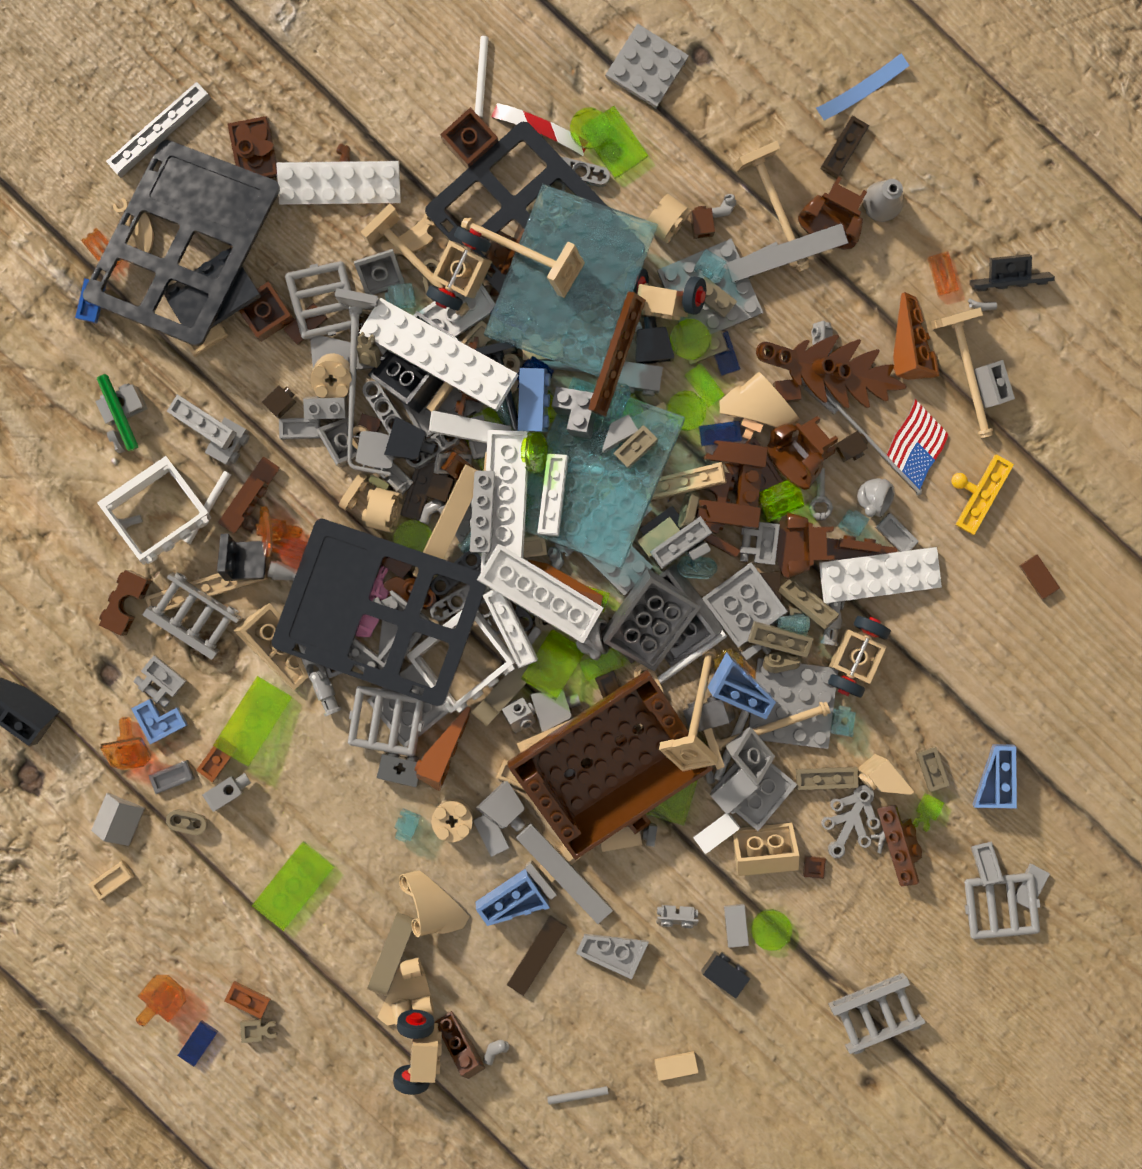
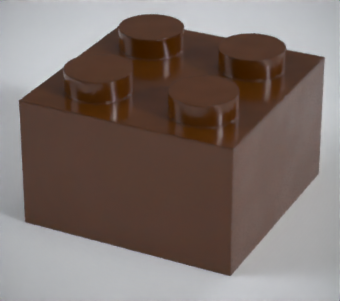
M471 107L440 134L442 142L467 169L498 142L496 134Z
M269 281L257 288L261 295L260 298L239 310L256 338L261 342L294 320V317Z

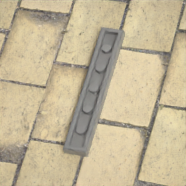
M196 82L106 162L121 178L210 100L211 97Z
M839 224L725 264L733 283L845 245L848 241L843 225Z
M532 823L516 837L597 924L613 911Z

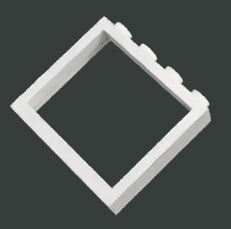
M166 456L97 502L143 565L154 562L160 553L171 550L176 542L187 539L191 536L192 531L196 528L204 527L208 524L209 519H211L207 510ZM170 472L200 514L142 553L112 510Z
M462 610L443 626L451 629L456 628ZM479 611L475 618L476 623L507 662L457 702L449 693L444 705L450 713L456 710L460 713L468 706L466 702L471 698L475 701L484 694L482 690L485 687L491 688L499 682L498 677L504 673L506 676L515 669L513 665L516 662L511 652ZM428 637L406 656L432 688L436 685L438 677L421 656L441 640Z

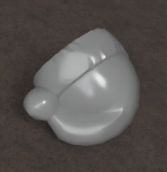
M871 479L861 485L858 490L857 500L865 509L867 516L872 517L876 515L881 517L889 509L894 499L895 488L886 479Z
M600 618L596 620L584 643L575 640L577 648L582 653L590 655L593 660H598L601 654H607L610 646L604 643L601 634L608 623Z

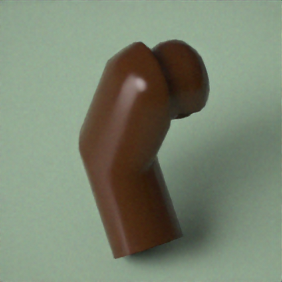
M339 144L336 150L337 154L341 155L339 162H350V147Z

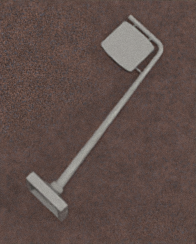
M336 288V299L339 303L350 307L351 312L350 373L352 381L349 386L348 464L355 470L390 476L391 472L383 471V468H392L394 459L384 455L390 435L362 431L360 437L353 436L359 314H362V310H373L374 307H377L379 298L376 295ZM353 437L359 438L355 461L363 464V467L352 463ZM365 465L381 468V470L365 468Z

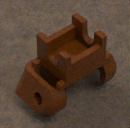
M838 176L828 194L817 195L801 210L798 215V222L808 234L842 224L848 243L836 248L848 250L855 247L860 239L863 218L860 217L861 211L858 208L867 191L863 190L860 196L840 186L839 183L842 178Z
M818 416L802 426L800 423L795 424V426L793 424L778 426L771 431L770 442L767 445L768 455L776 468L790 483L803 490L810 489L822 471L823 461L835 454L836 448L834 444L838 441L836 435L829 439L817 425L820 422ZM798 430V437H792L793 432Z
M788 512L782 516L779 521L776 552L778 565L784 577L791 578L809 571L810 566L814 565V561L835 560V555L827 556V533H832L834 527H813V523L808 522V518Z

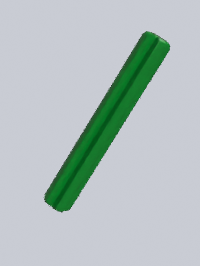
M106 374L98 376V384L126 449L133 451L138 448V443L109 376Z

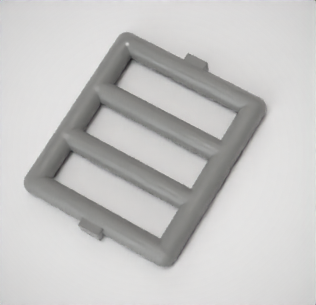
M338 261L321 266L313 264L309 265L310 268L289 272L285 275L299 331L303 339L327 334L328 337L334 336L336 332L351 329V321L308 330L305 322L306 318L346 309L349 310L351 317L350 307L341 303H335L303 311L300 299L334 292L336 288L352 291L344 262ZM338 270L341 282L297 291L294 280Z
M358 686L356 688L353 710L350 711L349 715L351 724L348 744L350 746L414 756L419 731H422L423 726L421 718L424 702L395 691ZM364 695L376 696L368 740L357 738ZM384 698L395 700L388 744L376 742ZM403 702L415 703L408 747L396 745Z
M1032 873L1002 875L1004 882L997 883L1006 884L1011 928L1004 929L998 928L994 892L995 884L985 886L990 930L978 931L973 887L982 886L980 878L965 880L967 905L964 906L965 913L968 914L970 936L972 939L1029 935L1040 932L1038 914L1040 900L1036 896L1035 879ZM1016 882L1027 883L1031 926L1019 927L1014 886Z

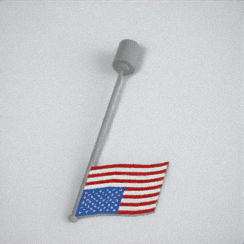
M826 392L827 399L860 434L862 433L879 454L916 491V495H921V486L928 470L942 451L948 437V433L914 399L909 415L894 435L887 454H885Z

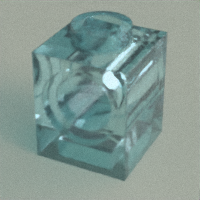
M412 283L387 286L388 292L385 293V300L400 309L416 307Z

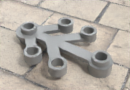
M866 785L858 786L854 790L853 795L841 799L835 798L830 802V807L834 811H841L843 806L855 803L851 811L833 817H824L821 821V825L827 830L832 829L836 824L845 822L837 841H833L828 845V853L833 858H841L845 854L844 845L853 826H855L858 835V844L863 848L870 846L871 839L866 835L859 815L862 808H864L868 818L867 826L871 829H877L880 826V821L875 817L871 802L874 799L873 790ZM866 792L867 798L861 799V793ZM836 801L840 802L839 808L833 807ZM875 819L876 825L870 826V821ZM826 820H831L829 827L824 825ZM862 838L868 839L867 844H861ZM836 847H840L841 849L840 853L838 854L834 853V849Z

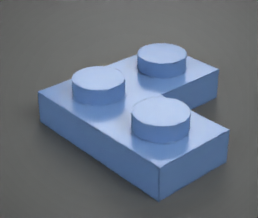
M152 699L131 708L150 745L188 725L179 707L160 716Z

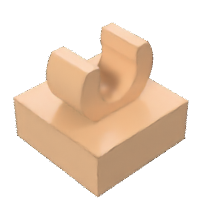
M743 418L740 424L745 427L742 437L750 440L754 431L761 432L763 425Z

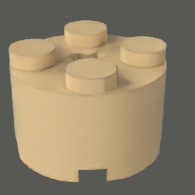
M666 194L659 202L660 205L652 211L645 223V227L667 244L674 235L676 236L683 227L681 225L682 221H685L692 212L670 194Z
M335 353L322 356L315 363L310 378L315 394L320 398L345 397L349 392L350 382L352 381L350 362L344 359L343 356Z
M381 488L370 489L367 495V501L369 502L367 509L363 511L362 521H365L366 526L369 528L393 533L394 530L391 528L393 526L397 527L401 516L403 504H399V498L403 499L402 494Z
M457 798L447 799L438 805L432 815L433 831L441 840L458 842L469 834L474 823V814L471 807L464 801ZM451 816H453L454 819H458V821H456L455 824H452V822L448 821Z

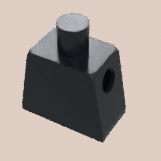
M655 316L645 317V329L637 330L635 363L653 364L674 361V353L667 328L657 327Z
M395 417L384 455L391 458L419 461L421 453L433 456L436 444L425 441L426 431Z

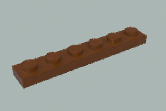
M628 291L588 407V410L600 416L606 417L646 301L635 292Z

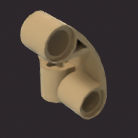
M760 372L755 374L743 386L735 387L719 401L720 414L753 420L775 428L783 424L795 425L800 420L786 400Z
M420 870L400 875V888L403 892L413 896L418 918L413 919L411 925L416 937L431 933L445 934L464 928L470 916Z
M419 957L399 963L388 995L377 1017L387 1026L397 1025L399 1015L408 1010H423L431 1015L434 1014L429 985Z

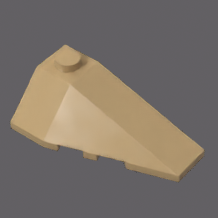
M268 603L249 616L234 631L292 690H295L309 676L301 658L277 650L272 646V638L281 615Z

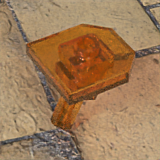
M267 506L260 507L259 524H256V534L261 536L265 557L271 556L274 540H281L284 536L294 538L302 536V528L286 525V520L271 519Z
M123 717L119 719L120 737H117V741L101 744L100 749L111 767L122 770L144 767L151 759V753L142 737L136 738L133 736L131 718Z
M155 975L138 995L147 1005L136 1017V1022L144 1027L157 1014L169 1022L186 1003L184 988L169 975Z

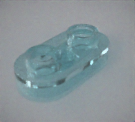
M617 383L606 417L603 416L605 421L612 423L622 417L631 395L627 384Z
M684 556L678 562L677 570L680 575L686 578L710 579L717 572V564L708 557H699L696 560H692L689 556Z

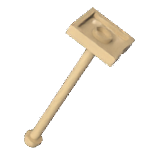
M775 141L739 157L734 163L736 172L751 165L757 167L789 242L796 238L764 164L766 162L765 159L773 156L780 149L778 141ZM805 259L798 260V265L795 268L801 272L810 267L809 260L805 261Z
M391 204L387 205L361 231L363 238L371 247L385 235L432 285L439 288L446 287L432 279L433 273L390 230L400 220L396 209ZM465 302L460 310L455 313L463 317L470 308Z
M464 218L461 223V227L469 231L471 228L482 233L481 236L552 268L547 279L557 295L563 298L567 295L585 264L575 244L567 242L557 261L475 224V220L472 218Z
M980 307L931 321L932 329L951 325L952 329H955L980 426V431H977V433L980 435V438H985L993 435V428L988 427L963 330L965 320L983 315Z
M713 648L701 655L704 662L688 737L660 742L659 750L682 771L717 765L718 757L697 737L711 664L717 658L716 650Z
M819 702L818 707L768 723L753 730L759 736L820 714L826 717L827 714H830V709L827 702ZM712 728L701 731L706 746L718 757L717 765L713 766L717 770L724 768L725 766L719 751H722V748L726 747L725 745L741 733L719 740V738L715 739Z

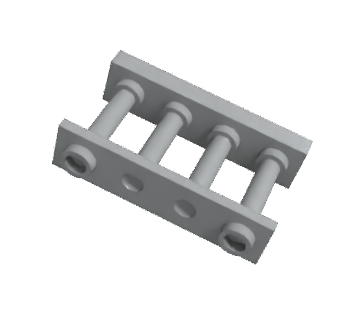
M172 572L167 576L172 581V584L159 604L146 608L142 615L213 660L220 651L216 648V643L231 620L237 623L242 617L238 615L239 611L235 608L224 606L186 581L187 578L183 574ZM182 587L190 594L175 617L170 618L164 614V610L178 588ZM198 598L205 602L207 606L192 629H187L182 626L181 621ZM215 609L225 616L210 639L205 641L199 637V632Z
M903 973L828 1003L833 1015L840 1016L851 1041L845 1044L849 1054H859L866 1047L908 1030H918L921 1028V1025L925 1024V1020L920 1014L914 1015L905 993L906 987L910 984ZM892 992L897 993L907 1017L906 1020L899 1023L895 1022L886 1000L887 994ZM873 1000L879 1002L888 1024L887 1028L877 1031L867 1007L868 1002ZM855 1007L860 1009L870 1034L858 1039L848 1015L849 1010Z

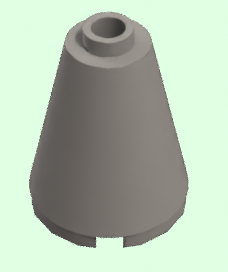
M898 180L879 181L872 184L866 190L867 193L863 199V206L867 215L873 220L886 222L894 219L901 212L904 202L903 187Z

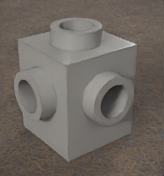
M524 698L515 700L502 709L515 734L529 728L536 722L533 716L536 711L531 703L527 704Z

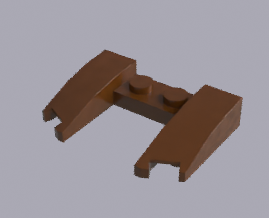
M716 440L713 442L715 445H718L712 455L707 453L704 456V460L740 466L736 504L699 500L700 507L706 505L710 516L704 520L705 522L742 528H758L761 510L758 507L762 468L766 467L768 447Z

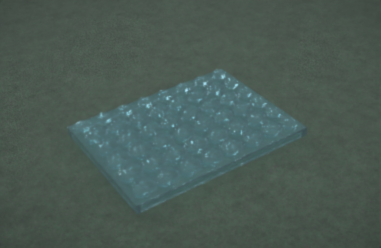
M542 184L519 244L557 261L567 242L575 244L585 264L567 295L563 298L557 295L547 279L552 268L516 252L485 329L484 336L599 377L628 291L633 292L658 224Z
M573 377L568 389L594 393L596 385ZM614 392L606 417L598 414L596 416L591 439L571 436L567 430L570 416L556 415L527 481L525 532L622 569L685 422V417ZM627 415L631 417L638 430L644 425L658 439V442L630 469L614 455V452L627 440L620 442L619 446L605 453L602 452L610 424ZM547 454L568 455L569 457L559 536L538 534Z

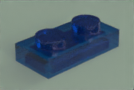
M739 421L698 427L701 447L715 445L713 442L716 440L726 442L742 441Z

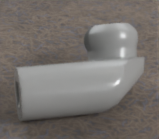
M733 194L725 195L721 206L712 208L713 218L731 214L736 205Z
M435 499L425 504L419 522L429 525L432 514L437 512L445 503Z
M550 547L547 554L550 557L551 566L560 570L564 564L562 553L557 547Z
M504 1040L490 1043L487 1047L483 1063L493 1065L495 1055L502 1052L506 1053L509 1050V1043Z

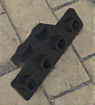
M1024 254L989 258V278L969 280V285L976 291H987L988 288L993 287L996 289H1006L1012 285L1026 287L1031 283L1046 285L1050 281H1055V276L1050 272L1032 273V255Z

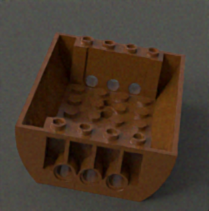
M648 669L507 762L509 770L575 860L713 770L712 766L682 771L659 750L660 742L688 737L689 731ZM636 724L642 725V729L639 732L632 731ZM618 736H625V740L622 743L615 742ZM584 758L591 759V763L589 765H581V762ZM573 769L574 774L572 776H564L566 770Z

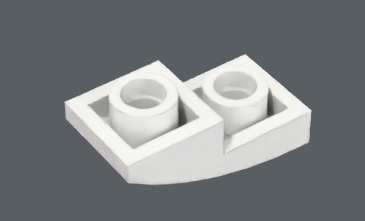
M730 813L724 814L693 838L706 854L738 831L740 827Z

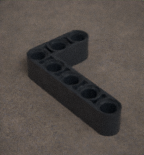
M468 551L454 562L455 564L481 572V556L478 553ZM470 555H476L477 563L473 566L467 564V558ZM438 575L433 579L431 589L435 594L442 596L448 594L461 582ZM438 581L446 583V589L442 592H438L436 589ZM516 604L515 613L518 619L527 617L530 621L529 626L523 628L524 631H528L533 627V619L524 608Z

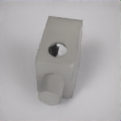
M564 689L531 694L542 732L572 717L570 709L581 706L578 694L566 697Z
M245 773L236 779L231 776L202 794L211 810L215 812L244 793L242 789L251 784V781ZM228 786H232L234 789L230 794L226 792Z
M508 781L502 782L476 807L481 814L501 829L510 824L518 832L526 824L518 816L525 808Z

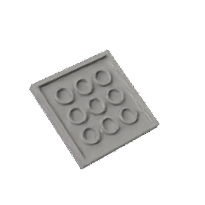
M732 238L657 270L665 289L684 291L690 277L704 278L706 276L737 301L725 318H722L705 303L699 314H688V317H680L678 322L687 343L720 330L724 331L763 314L749 278L731 282L725 263L740 258Z
M757 658L754 679L771 694L776 703L767 719L750 713L748 728L754 729L818 707L819 702H827L830 714H827L826 717L820 714L759 735L762 741L828 749L836 688L829 685L828 680L831 674L838 675V670L831 667L801 664L797 669L770 673L763 667L764 659Z

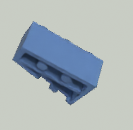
M520 368L518 431L548 432V407L550 405L548 386H550L551 377L547 373V369Z
M726 652L707 687L710 693L715 698L767 719L776 701L760 683Z
M992 744L972 804L974 808H1017L1015 745Z
M526 869L475 902L476 911L487 926L511 920L516 916L528 915L537 910L550 908L548 899Z

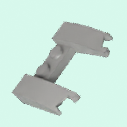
M393 590L390 591L392 596L381 601L379 597L373 600V602L399 611L405 610L407 601ZM421 612L420 616L422 619L433 622ZM418 632L413 634L406 655L424 634ZM355 638L349 652V658L377 669H383L394 638L379 656ZM355 664L357 668L364 672L365 667Z

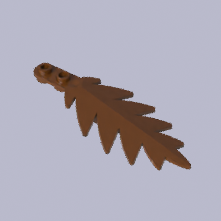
M839 335L827 337L815 343L807 350L809 340L802 341L793 350L770 342H761L756 348L757 358L761 362L789 370L792 379L798 386L802 385L803 379L808 388L823 403L827 402L825 386L844 408L850 407L846 388L865 408L870 407L867 390L886 402L889 401L887 390H903L907 388L901 381L890 376L894 369L893 364L870 369L880 352L879 349L861 354L850 361L861 343L860 339L849 342L832 353L830 351Z

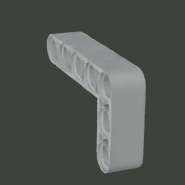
M368 381L363 386V393L390 435L392 430L390 428L391 423L395 420V417L400 419L402 417L384 389L376 381ZM371 387L378 388V392L374 396L369 395ZM387 403L389 405L388 411L381 413L380 406ZM436 433L425 440L439 445L438 450L434 452L433 456L421 453L422 458L418 464H413L412 460L406 461L413 468L421 469L434 461L437 453H446L460 443L461 438L455 437L453 441L448 442L446 441V435Z

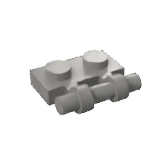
M759 522L758 530L742 528V547L739 548L741 550L739 552L741 553L740 561L748 562L749 554H754V563L775 565L780 524ZM751 536H757L756 548H750Z
M154 655L141 670L147 677L143 680L140 676H137L133 682L139 686V690L148 693L155 703H160L163 707H166L170 701L164 697L165 694L168 693L174 697L187 680ZM155 682L161 689L157 691L151 686V683Z

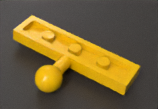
M997 454L994 455L977 486L969 482L967 476L963 473L953 475L951 483L955 488H965L973 493L955 526L971 535H975L1014 466L1013 463Z

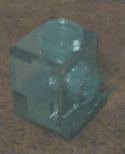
M705 249L693 271L701 270V274L708 279L714 278L716 280L718 278L721 280L727 270L724 268L726 261Z
M848 509L838 527L851 536L858 537L870 519L857 510L851 511Z
M839 706V709L833 708L830 733L853 737L856 712L851 711V707ZM846 717L847 724L842 725L841 719Z
M403 808L399 814L403 817L398 818L394 828L397 829L395 838L406 842L407 840H412L421 815Z

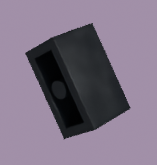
M714 951L701 970L703 976L734 998L739 996L750 980L747 974L748 970L739 963L737 966L733 964L731 957L724 952L719 954L717 951Z

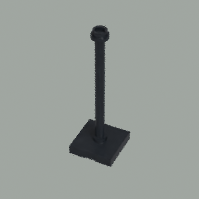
M515 339L475 349L505 366L503 361L505 359L504 355L518 354ZM510 389L505 397L513 431H518V415ZM528 458V470H529V469H532V468H533L534 462H533V460H530V461H529V458Z

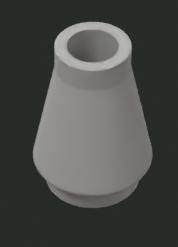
M278 560L277 562L271 561L267 577H271L272 580L294 581L298 569H294Z

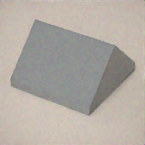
M393 249L354 261L365 294L374 295L405 285Z
M348 417L316 429L336 466L340 468L348 464ZM352 445V461L356 460L357 449Z
M749 727L725 746L731 757L756 786L759 785L775 755L756 732Z
M106 793L91 831L105 842L129 846L145 808L113 794Z

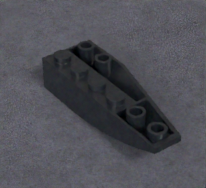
M0 677V726L28 746L38 744L61 711L31 689Z

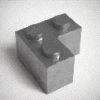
M556 387L552 407L557 414L570 416L567 425L570 435L591 439L597 416L596 413L588 410L593 393Z
M710 695L707 698V702L703 703L698 732L730 723L735 718L732 705ZM695 701L688 703V707L683 710L689 729Z

